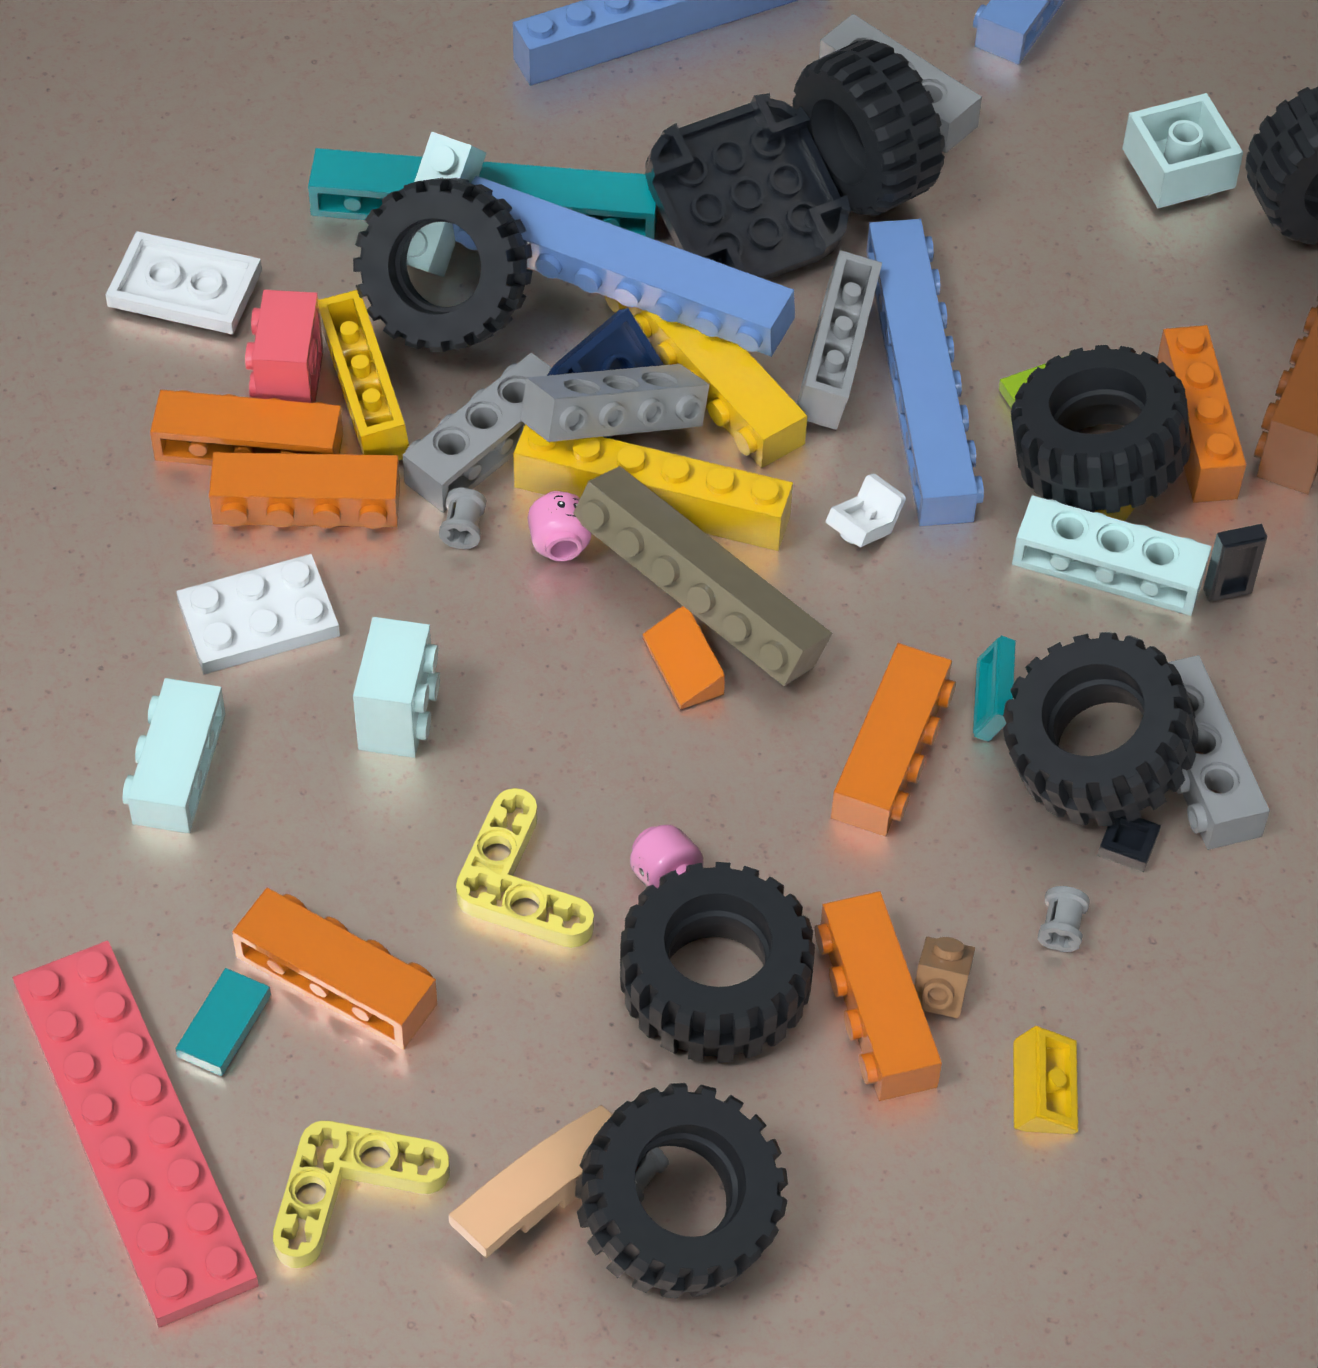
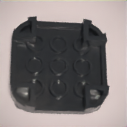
M770 93L754 95L751 103L678 128L677 123L662 132L646 160L645 175L651 195L676 248L766 280L820 261L834 251L846 232L851 208L847 195L840 197L807 128L811 119L801 106L797 110L784 101L771 99Z

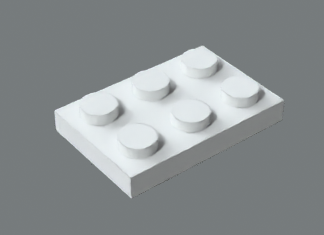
M136 231L107 290V306L233 335L262 272L261 259Z
M312 554L176 591L178 603L203 675L340 636L339 624Z

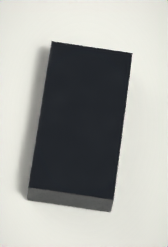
M1262 524L1217 533L1203 587L1208 601H1217L1253 592L1268 537Z

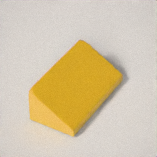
M1034 1026L1018 1036L1013 1043L1014 1128L1024 1132L1075 1134L1078 1132L1077 1040L1039 1026Z

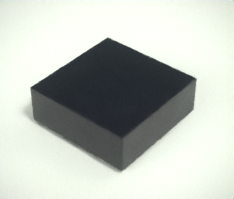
M1126 816L1115 818V825L1107 827L1097 856L1144 872L1158 838L1161 825L1142 818L1130 822L1127 821Z

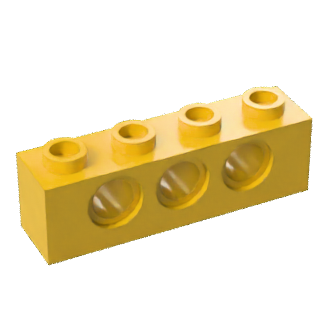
M354 290L318 300L324 338L362 454L398 455V461L403 460V454L409 447L406 426L363 298H360L358 291Z

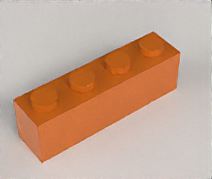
M1208 326L1163 329L1157 359L1159 363L1164 362L1175 372L1176 377L1182 381L1187 398L1191 452L1189 460L1184 466V471L1193 503L1238 499L1246 462Z
M160 390L150 435L155 461L212 466L213 452L340 454L343 425L340 405H329L322 402L284 401L276 398L238 397L231 394L193 393L186 390Z
M213 452L209 490L213 524L233 527L242 525H272L275 527L319 526L323 528L343 526L366 527L370 529L398 526L400 494L398 455Z
M897 643L834 790L831 819L885 837L893 819L901 822L910 794L905 792L909 781L913 783L918 782L926 756L921 755L924 744L931 746L934 744L941 723V718L936 717L940 707L948 709L955 691L956 681L949 679L952 660Z
M266 888L232 931L237 958L403 1050L437 1006L436 979L433 978L427 969L417 963L411 962L407 964L399 960L375 940L368 939L365 941L355 936L335 918L328 916L322 918L311 912L298 898L290 894L282 896Z
M873 892L823 904L821 923L814 927L816 943L821 955H829L833 966L829 968L831 987L836 997L843 996L847 1007V1010L844 1011L845 1027L851 1041L858 1039L862 1054H859V1066L865 1084L873 1083L879 1101L938 1088L942 1062L881 892Z

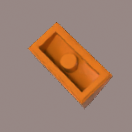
M684 606L676 609L642 634V639L680 710L724 695V672L692 613Z

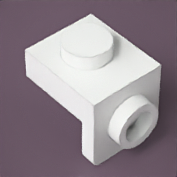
M873 473L865 477L857 497L831 507L825 522L837 530L845 541L861 548L891 534L906 501V497Z

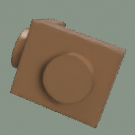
M926 936L914 984L923 1011L953 1018L960 1016L975 947L964 945L961 941L950 937L936 939Z

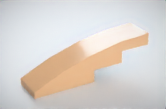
M600 1105L567 1124L527 1151L449 1214L450 1225L487 1259L519 1229L527 1233L558 1204L564 1209L576 1198V1180L582 1174L583 1169L579 1165L585 1151L592 1143L594 1136L612 1114Z

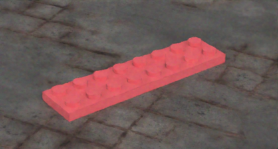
M107 940L12 977L16 991L158 1328L258 1287L257 1275L109 941Z

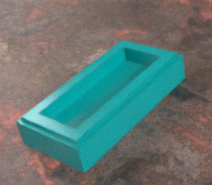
M1002 635L977 658L973 733L974 737L987 742L1006 725L1003 717L1005 703L1009 699H1013L1010 689L1014 684L1016 640Z
M225 968L175 1048L177 1057L219 1076H223L271 997L270 987Z

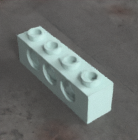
M1032 495L1016 537L1012 565L1191 616L1203 582L1212 546L1199 543L1191 538H1181L1153 530L1145 525L1128 523L1099 512L1086 511L1061 504L1056 500H1047Z

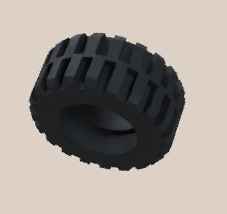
M866 39L856 41L807 65L795 84L793 92L796 95L793 99V107L798 110L801 106L811 119L807 128L840 197L847 195L851 211L858 214L875 216L928 191L930 187L934 186L944 165L945 156L942 154V151L945 147L944 136L940 133L939 127L942 123L939 113H935L932 105L934 100L930 91H926L922 85L923 79L917 70H912L909 67V61L902 54L894 53L893 47Z
M1306 87L1296 92L1298 96L1289 102L1285 99L1276 106L1277 112L1272 117L1267 115L1259 127L1260 133L1254 134L1250 142V152L1247 153L1245 168L1248 172L1247 179L1272 226L1289 239L1295 241L1299 239L1300 242L1316 245L1318 241V87L1311 90L1309 87Z
M442 177L404 185L403 189L393 191L382 199L383 204L379 208L371 210L365 219L369 225L366 231L358 233L355 243L356 246L361 247L360 257L353 258V272H361L362 284L356 285L359 297L367 296L371 304L367 312L373 321L381 319L386 326L383 331L393 339L402 337L405 339L406 346L417 350L425 347L429 348L431 352H446L480 343L494 336L495 332L505 328L513 320L511 315L515 310L522 307L527 297L523 294L525 285L531 284L533 272L527 269V259L533 256L531 244L525 245L521 233L526 232V229L521 219L514 220L509 212L512 210V207L504 198L496 199L492 196L493 190L482 184L474 185L469 183L467 179ZM434 222L456 224L471 237L479 252L481 274L478 286L472 296L456 306L441 307L428 302L414 288L408 274L407 252L410 242L418 230Z
M1095 345L1094 350L1083 351V347L1074 349L1066 357L1061 358L1058 355L1048 360L1044 369L1038 367L1027 378V383L1024 382L1016 393L1015 402L1011 407V421L1018 468L1021 470V476L1025 483L1044 499H1053L1061 504L1090 512L1106 510L1107 514L1120 512V507L1131 505L1133 509L1145 504L1147 497L1153 496L1156 498L1165 492L1168 488V483L1173 484L1183 472V467L1189 460L1191 437L1185 388L1182 381L1176 377L1175 372L1164 362L1159 363L1155 356L1143 351L1141 354H1137L1131 347L1120 346L1119 349H1110L1108 345ZM1102 424L1124 426L1120 429L1100 434L1078 432L1085 428Z
M1101 632L1099 638L1090 639L1088 633L1074 636V642L1062 647L1059 642L1047 649L1049 655L1042 660L1035 657L1025 667L1028 672L1026 678L1019 676L1010 689L1014 700L1009 699L1005 703L1003 713L1006 725L1003 728L1005 743L1029 794L1036 802L1044 803L1048 812L1057 817H1064L1067 812L1071 823L1088 825L1089 819H1096L1099 826L1115 825V818L1124 816L1130 822L1141 818L1140 811L1146 807L1151 806L1153 810H1156L1167 802L1164 794L1169 789L1172 792H1177L1184 783L1185 778L1182 769L1190 770L1196 757L1193 748L1198 743V727L1194 719L1196 716L1181 675L1174 664L1168 663L1165 654L1156 647L1149 646L1146 649L1143 640L1133 636H1126L1124 641H1120L1116 633ZM1103 703H1123L1143 712V718L1134 735L1126 743L1113 751L1095 756H1080L1059 748L1060 738L1067 725L1079 713L1092 706Z
M716 862L713 868H703L702 863L686 866V873L678 875L676 870L663 875L659 879V888L650 885L638 896V905L630 907L625 918V930L621 932L620 984L621 991L625 993V1006L630 1016L636 1019L639 1018V1029L648 1038L653 1039L657 1035L661 1037L660 1047L673 1054L677 1053L678 1049L688 1052V1059L703 1062L704 1056H717L718 1063L733 1062V1056L739 1053H743L745 1058H751L762 1053V1045L765 1042L770 1047L777 1045L786 1038L787 1028L796 1027L802 1018L804 1005L808 1004L812 985L815 944L812 942L813 929L810 920L806 916H802L803 906L794 895L788 894L784 896V885L773 877L769 876L765 881L759 878V870L744 866L742 871L731 869V863ZM708 937H720L745 945L759 957L764 966L758 973L744 982L732 986L714 987L699 984L688 979L674 967L670 958L680 948L692 941Z
M672 1083L663 1092H659L655 1087L641 1092L634 1101H626L615 1110L594 1136L579 1165L583 1170L580 1177L576 1180L575 1197L582 1199V1206L577 1211L580 1227H589L593 1235L587 1243L595 1256L603 1251L612 1261L606 1269L617 1278L624 1272L634 1278L632 1287L647 1293L652 1287L661 1289V1297L678 1298L684 1292H689L692 1297L708 1294L717 1286L723 1288L739 1277L762 1256V1252L772 1244L779 1231L776 1226L777 1222L785 1216L788 1200L781 1196V1191L788 1185L786 1168H776L775 1160L782 1154L776 1139L766 1142L760 1133L767 1126L757 1114L749 1120L739 1111L744 1103L732 1095L724 1102L716 1099V1088L700 1085L695 1092H688L686 1083ZM662 1146L682 1147L699 1154L713 1166L723 1183L726 1195L725 1216L713 1231L704 1236L697 1237L678 1235L659 1226L646 1213L637 1195L635 1171L641 1159L649 1151Z

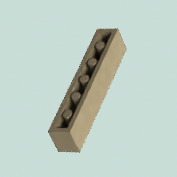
M621 466L588 481L573 512L583 527L783 686H786L814 668L833 634Z

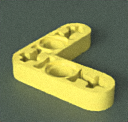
M512 788L501 792L494 800L458 876L456 883L458 906L464 913L472 917L563 947L574 948L582 946L589 941L594 930V914L588 902L579 897L513 876L536 827L537 804L532 794L524 789ZM515 808L523 809V813L516 815L512 823V831L506 829L508 823L507 813H513ZM492 844H503L511 850L507 858L499 861L490 860L483 854L484 850ZM479 886L487 887V893L481 892L478 898L471 897L470 891H476ZM505 892L503 895L502 906L498 907L497 900L501 901V893ZM529 898L536 901L539 908L531 915L522 916L516 914L511 909V906L518 899ZM552 907L553 914L549 913V922H545L547 908ZM572 916L580 918V923H574L571 929L563 927V921L568 922Z
M334 1121L312 1123L304 1130L300 1138L274 1226L273 1244L277 1258L284 1265L291 1268H303L311 1265L318 1259L322 1251L342 1179L419 1194H431L439 1191L446 1185L450 1175L449 1156L446 1149L437 1142ZM324 1139L332 1140L333 1148H328L324 1157V1170L316 1167L318 1162L316 1147L321 1146ZM372 1147H381L390 1154V1158L383 1166L371 1168L361 1162L360 1158L363 1152ZM399 1153H405L406 1162H402V1172L397 1171L399 1168ZM425 1159L434 1160V1168H430L427 1175L418 1174V1166H422ZM316 1183L326 1190V1194L318 1203L305 1204L297 1199L296 1194L303 1185ZM298 1218L306 1220L304 1226L306 1242H301L298 1249H290L288 1240H293L296 1237L299 1227Z

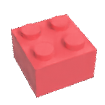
M263 290L261 307L253 308L251 331L252 335H256L255 342L247 343L245 354L246 369L253 370L249 382L250 398H276L284 401L315 403L324 352L318 293Z

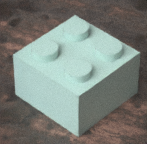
M1207 93L1131 112L1128 115L1122 149L1157 208L1236 187L1243 151Z
M372 617L353 693L358 750L415 758L419 739H428L431 712L426 711L429 700H437L440 687V673L435 672L439 648L438 645L431 644L430 624Z

